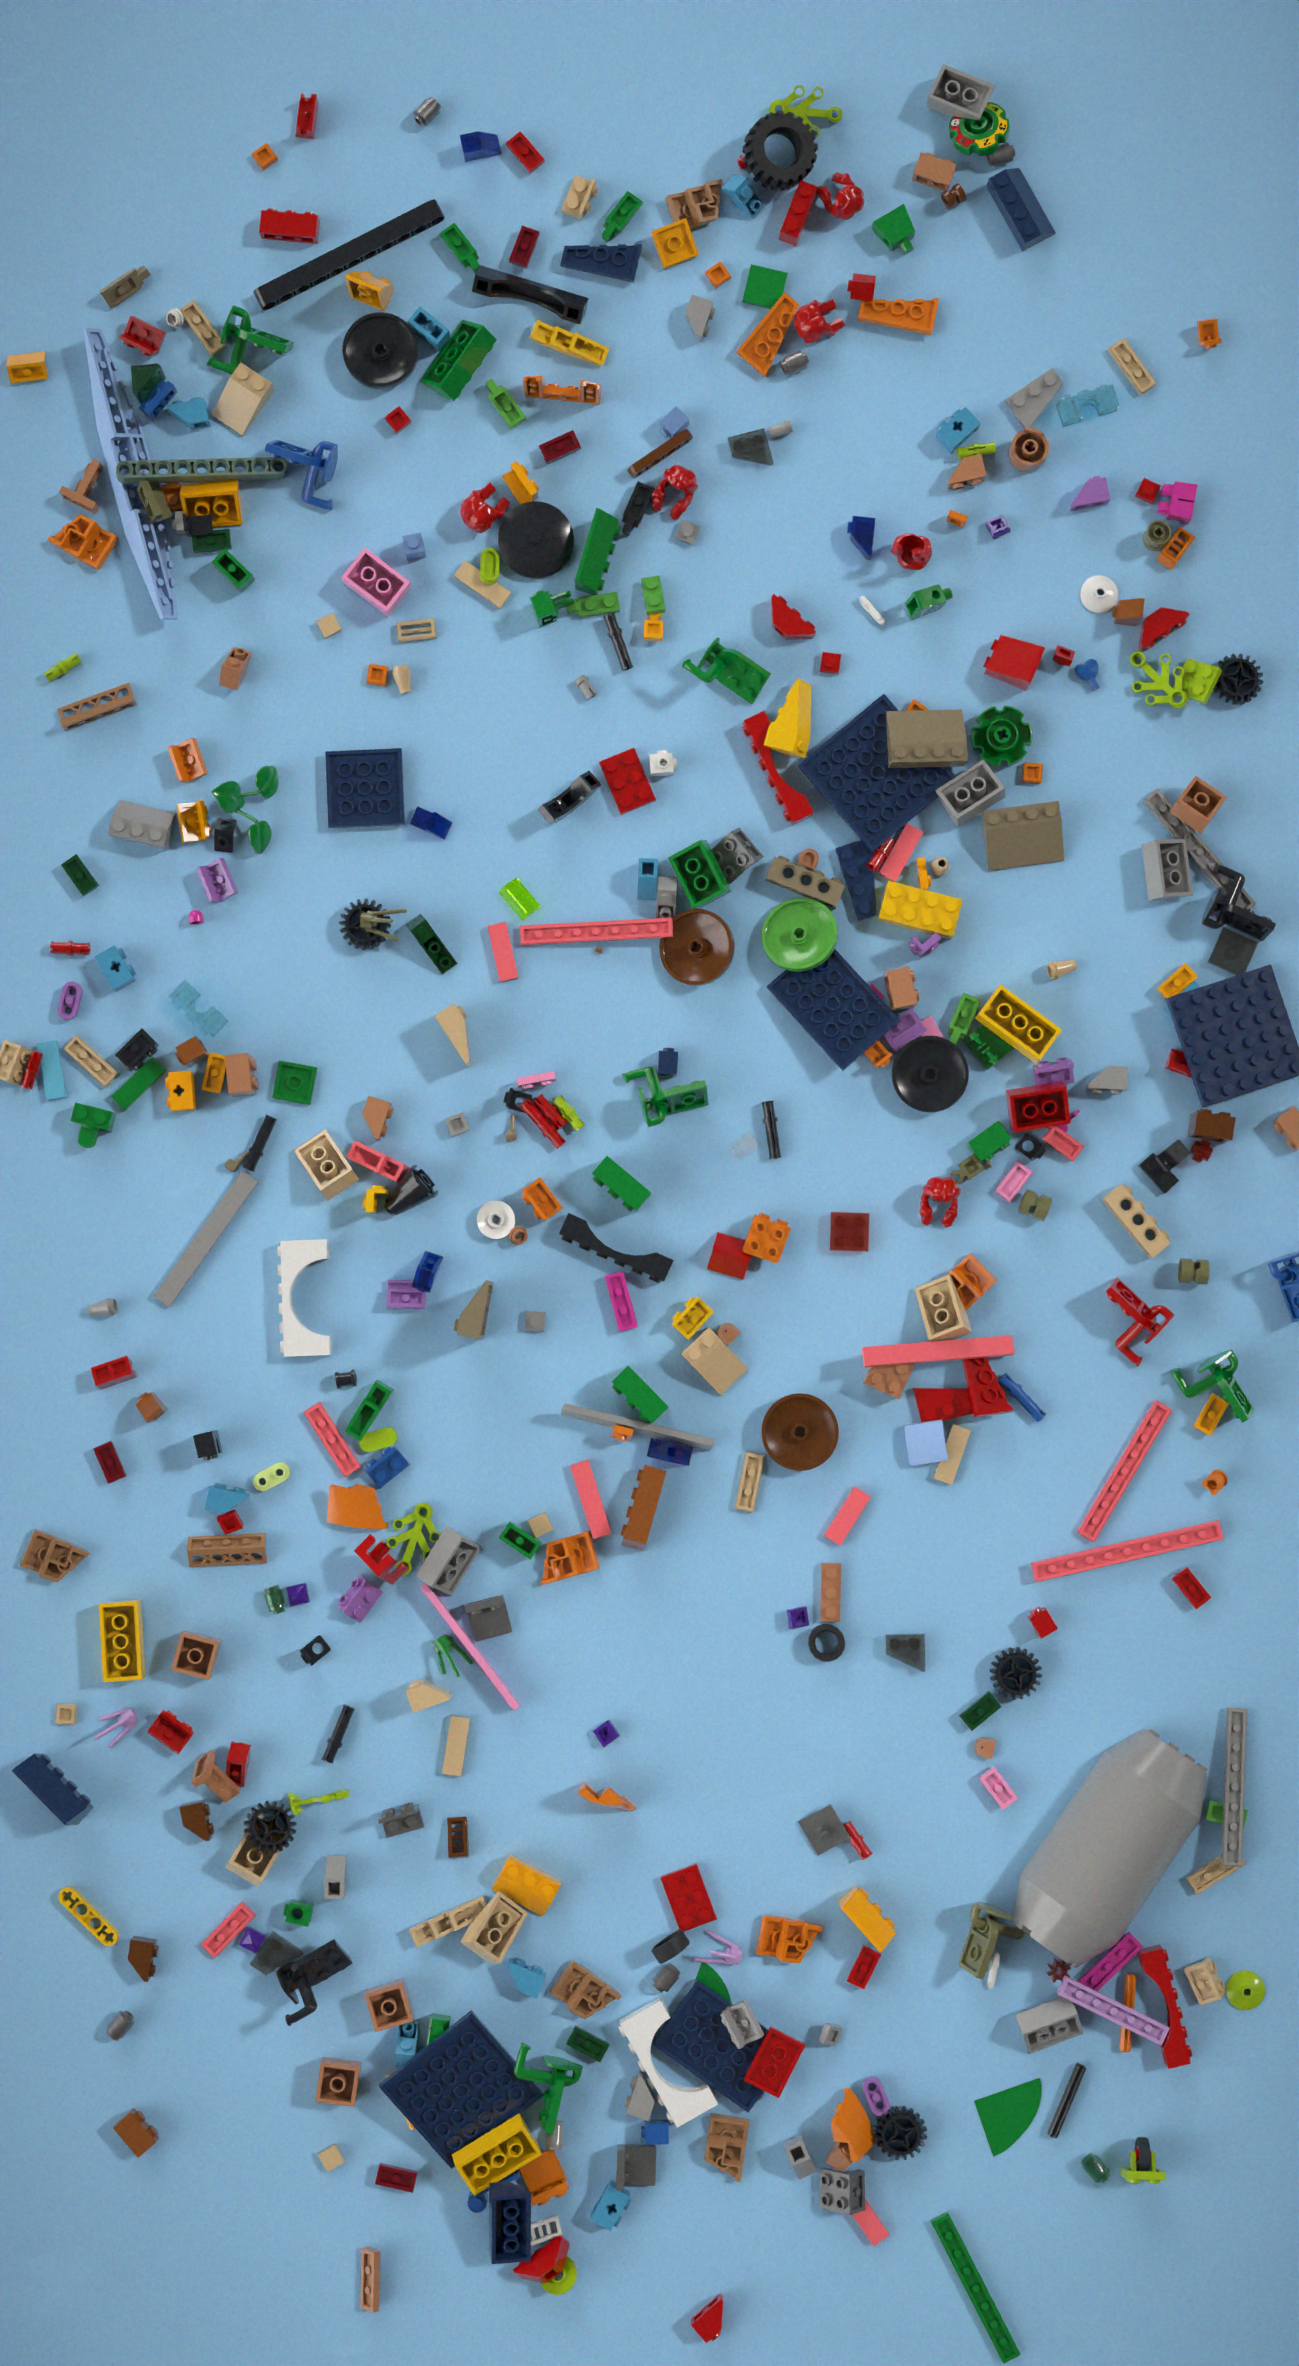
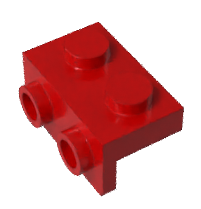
M130 316L124 334H120L119 339L123 340V344L131 348L135 346L141 349L140 352L142 354L151 356L159 353L166 332L135 316Z
M162 1710L147 1733L179 1755L193 1736L194 1731L186 1722L181 1723L177 1720L176 1715L171 1711L166 1712Z

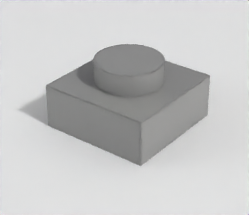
M183 511L175 512V518H172L173 530H176L178 535H187L184 532Z
M682 520L676 539L693 546L700 526Z
M463 1112L445 1119L452 1137L470 1130Z
M526 1311L525 1330L544 1331L546 1312Z
M825 2023L818 2041L825 2045L836 2046L842 2027L836 2024Z

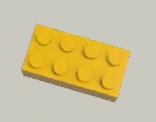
M888 881L877 921L931 935L937 932L940 937L951 940L954 936L963 900Z
M1001 984L974 1018L1035 1064L1041 1060L1062 1031V1029Z
M141 1599L100 1603L99 1620L103 1682L144 1679L146 1672Z
M517 2114L452 2154L456 2169L475 2196L487 2189L489 2183L500 2181L539 2157L542 2153L536 2138L521 2115Z

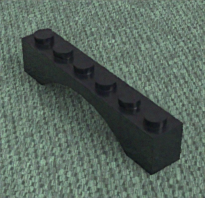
M480 265L475 274L472 292L487 297L514 298L540 305L555 313L561 319L579 325L586 314L589 298L482 265Z
M568 1213L559 1232V1235H562V1240L570 1244L575 1241L580 1244L579 1248L588 1252L590 1249L597 1251V1256L606 1260L607 1257L615 1259V1264L621 1267H625L626 1264L632 1267V1272L641 1276L644 1272L650 1275V1280L657 1283L660 1280L665 1281L674 1261L657 1252L647 1255H629L615 1251L603 1244L594 1235L586 1220Z

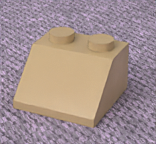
M414 1680L410 1682L406 1689L413 1713L448 1701L452 1697L451 1691L428 1680Z

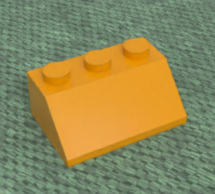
M238 479L181 484L180 499L182 510L188 517L211 515L213 527L243 525Z
M510 1854L492 1890L500 1891L509 1899L543 1917L559 1890L561 1881Z
M854 1886L838 1901L840 1907L881 1953L896 1934L894 1930L895 1924L889 1917L885 1919L880 1914L882 1909L875 1902L872 1904L867 1899L870 1896L863 1888L859 1890L857 1886Z

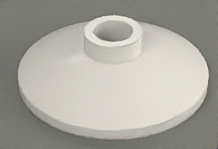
M1097 575L1090 577L1084 582L1080 591V598L1083 605L1089 611L1104 613L1111 610L1116 604L1118 589L1110 578ZM1097 590H1102L1104 594L1098 595Z
M490 1201L480 1208L477 1214V1225L481 1233L486 1237L500 1239L507 1236L511 1229L514 1228L515 1215L511 1207L506 1203ZM496 1216L500 1218L498 1224L493 1223V1218Z

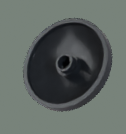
M376 312L359 318L351 325L344 337L342 353L346 368L355 380L370 388L388 389L401 384L412 374L418 361L419 348L415 333L403 319L390 313Z
M533 501L515 507L506 515L499 529L498 546L504 562L512 571L526 578L542 579L556 574L567 564L573 551L574 535L569 520L558 508L545 502Z
M922 1036L913 1039L900 1049L893 1062L892 1083L897 1095L905 1104L918 1111L939 1112L951 1107L961 1098L968 1084L969 1069L964 1054L954 1043L943 1037Z

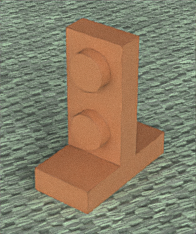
M95 459L88 463L85 468L84 478L77 483L76 492L62 486L59 491L62 498L96 514L99 506L96 502L88 499V496L103 469L101 463Z
M210 1750L197 1759L191 1783L196 1788L204 1783L226 1803L238 1795L241 1788L214 1764L216 1754Z

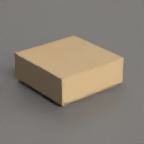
M334 613L316 621L325 639L342 631Z
M546 1512L528 1520L536 1538L553 1530Z
M58 1703L56 1706V1724H76L77 1704Z
M336 2144L318 2153L327 2172L345 2162Z

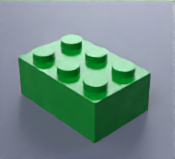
M699 840L668 857L693 909H700L732 892L707 840Z
M608 1156L592 1172L594 1176L593 1181L601 1188L605 1185L609 1189L607 1193L616 1200L619 1197L624 1201L622 1205L630 1212L632 1210L637 1212L651 1195L649 1190Z
M629 1365L612 1381L614 1384L612 1388L619 1395L623 1393L627 1397L625 1402L632 1409L637 1407L640 1410L639 1416L646 1423L648 1421L653 1423L669 1408Z

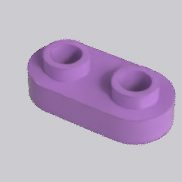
M75 982L66 983L62 989L57 1010L59 1016L65 1020H72L78 1014L83 990ZM72 989H75L76 994L73 996L70 995V991ZM68 1007L72 1009L70 1014L65 1012Z
M874 2076L867 2077L863 2081L862 2088L870 2109L876 2116L886 2115L890 2109V2104L881 2081ZM874 2083L876 2086L874 2089H869V2084ZM882 2102L883 2106L877 2107L876 2103Z

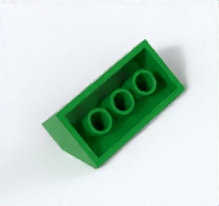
M462 320L420 382L443 398L455 401L460 396L465 385L471 380L476 369L482 364L487 353L492 350L497 339L483 325Z
M599 508L595 510L575 577V590L592 595H598V591L603 590L605 580L602 578L604 573H608L610 566L608 558L609 555H613L616 544H613L615 537L619 536L621 526H618V519Z

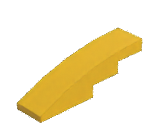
M539 320L535 321L529 339L546 347L599 366H603L609 351L608 347L576 332L572 334L558 326L554 328Z

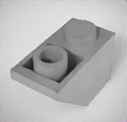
M691 295L686 310V320L697 341L702 343L703 337L707 338L710 326H707L709 319L713 320L716 309L713 308V301Z
M658 876L656 918L675 917L677 877Z
M1106 1067L1086 1085V1089L1091 1090V1093H1102V1090L1110 1091V1094H1121V1091L1127 1090L1128 1067Z
M327 1856L324 1899H344L346 1896V1856Z
M638 2072L637 2077L633 2076L630 2088L633 2090L631 2096L627 2095L624 2107H627L626 2114L649 2121L655 2097L643 2073Z
M802 2135L783 2142L791 2165L799 2179L817 2172Z

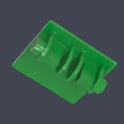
M981 1025L963 1040L987 1070L1013 1049L1011 1045L984 1025Z

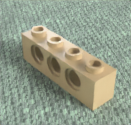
M1120 1184L1101 1200L1149 1258H1154L1171 1244L1168 1241L1170 1237L1164 1230H1159L1156 1226L1157 1221L1152 1215L1148 1216L1145 1213L1144 1205L1131 1196L1133 1194L1131 1189L1127 1185L1123 1186ZM1123 1200L1129 1202L1130 1206L1127 1211L1121 1208ZM1135 1215H1139L1142 1219L1139 1226L1133 1222ZM1147 1230H1151L1154 1233L1152 1240H1148L1145 1237Z

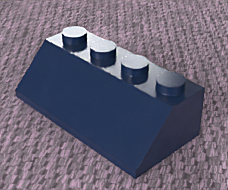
M1020 168L1005 169L988 179L986 187L1022 252L1056 234Z
M34 1753L12 1770L64 1825H78L94 1808L90 1804L91 1800L85 1794L81 1795L76 1790L78 1788L76 1784L70 1780L67 1781L63 1777L64 1772L58 1767H54L50 1763L51 1759L44 1753Z
M509 2181L489 2183V2252L492 2264L531 2261V2192Z

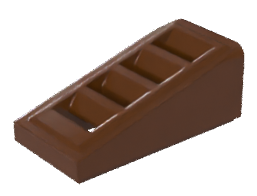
M467 1817L447 1818L448 1857L451 1859L468 1858ZM463 1823V1827L452 1828V1824ZM463 1831V1835L453 1836V1832ZM453 1840H463V1843L453 1844ZM454 1848H464V1851L454 1852Z

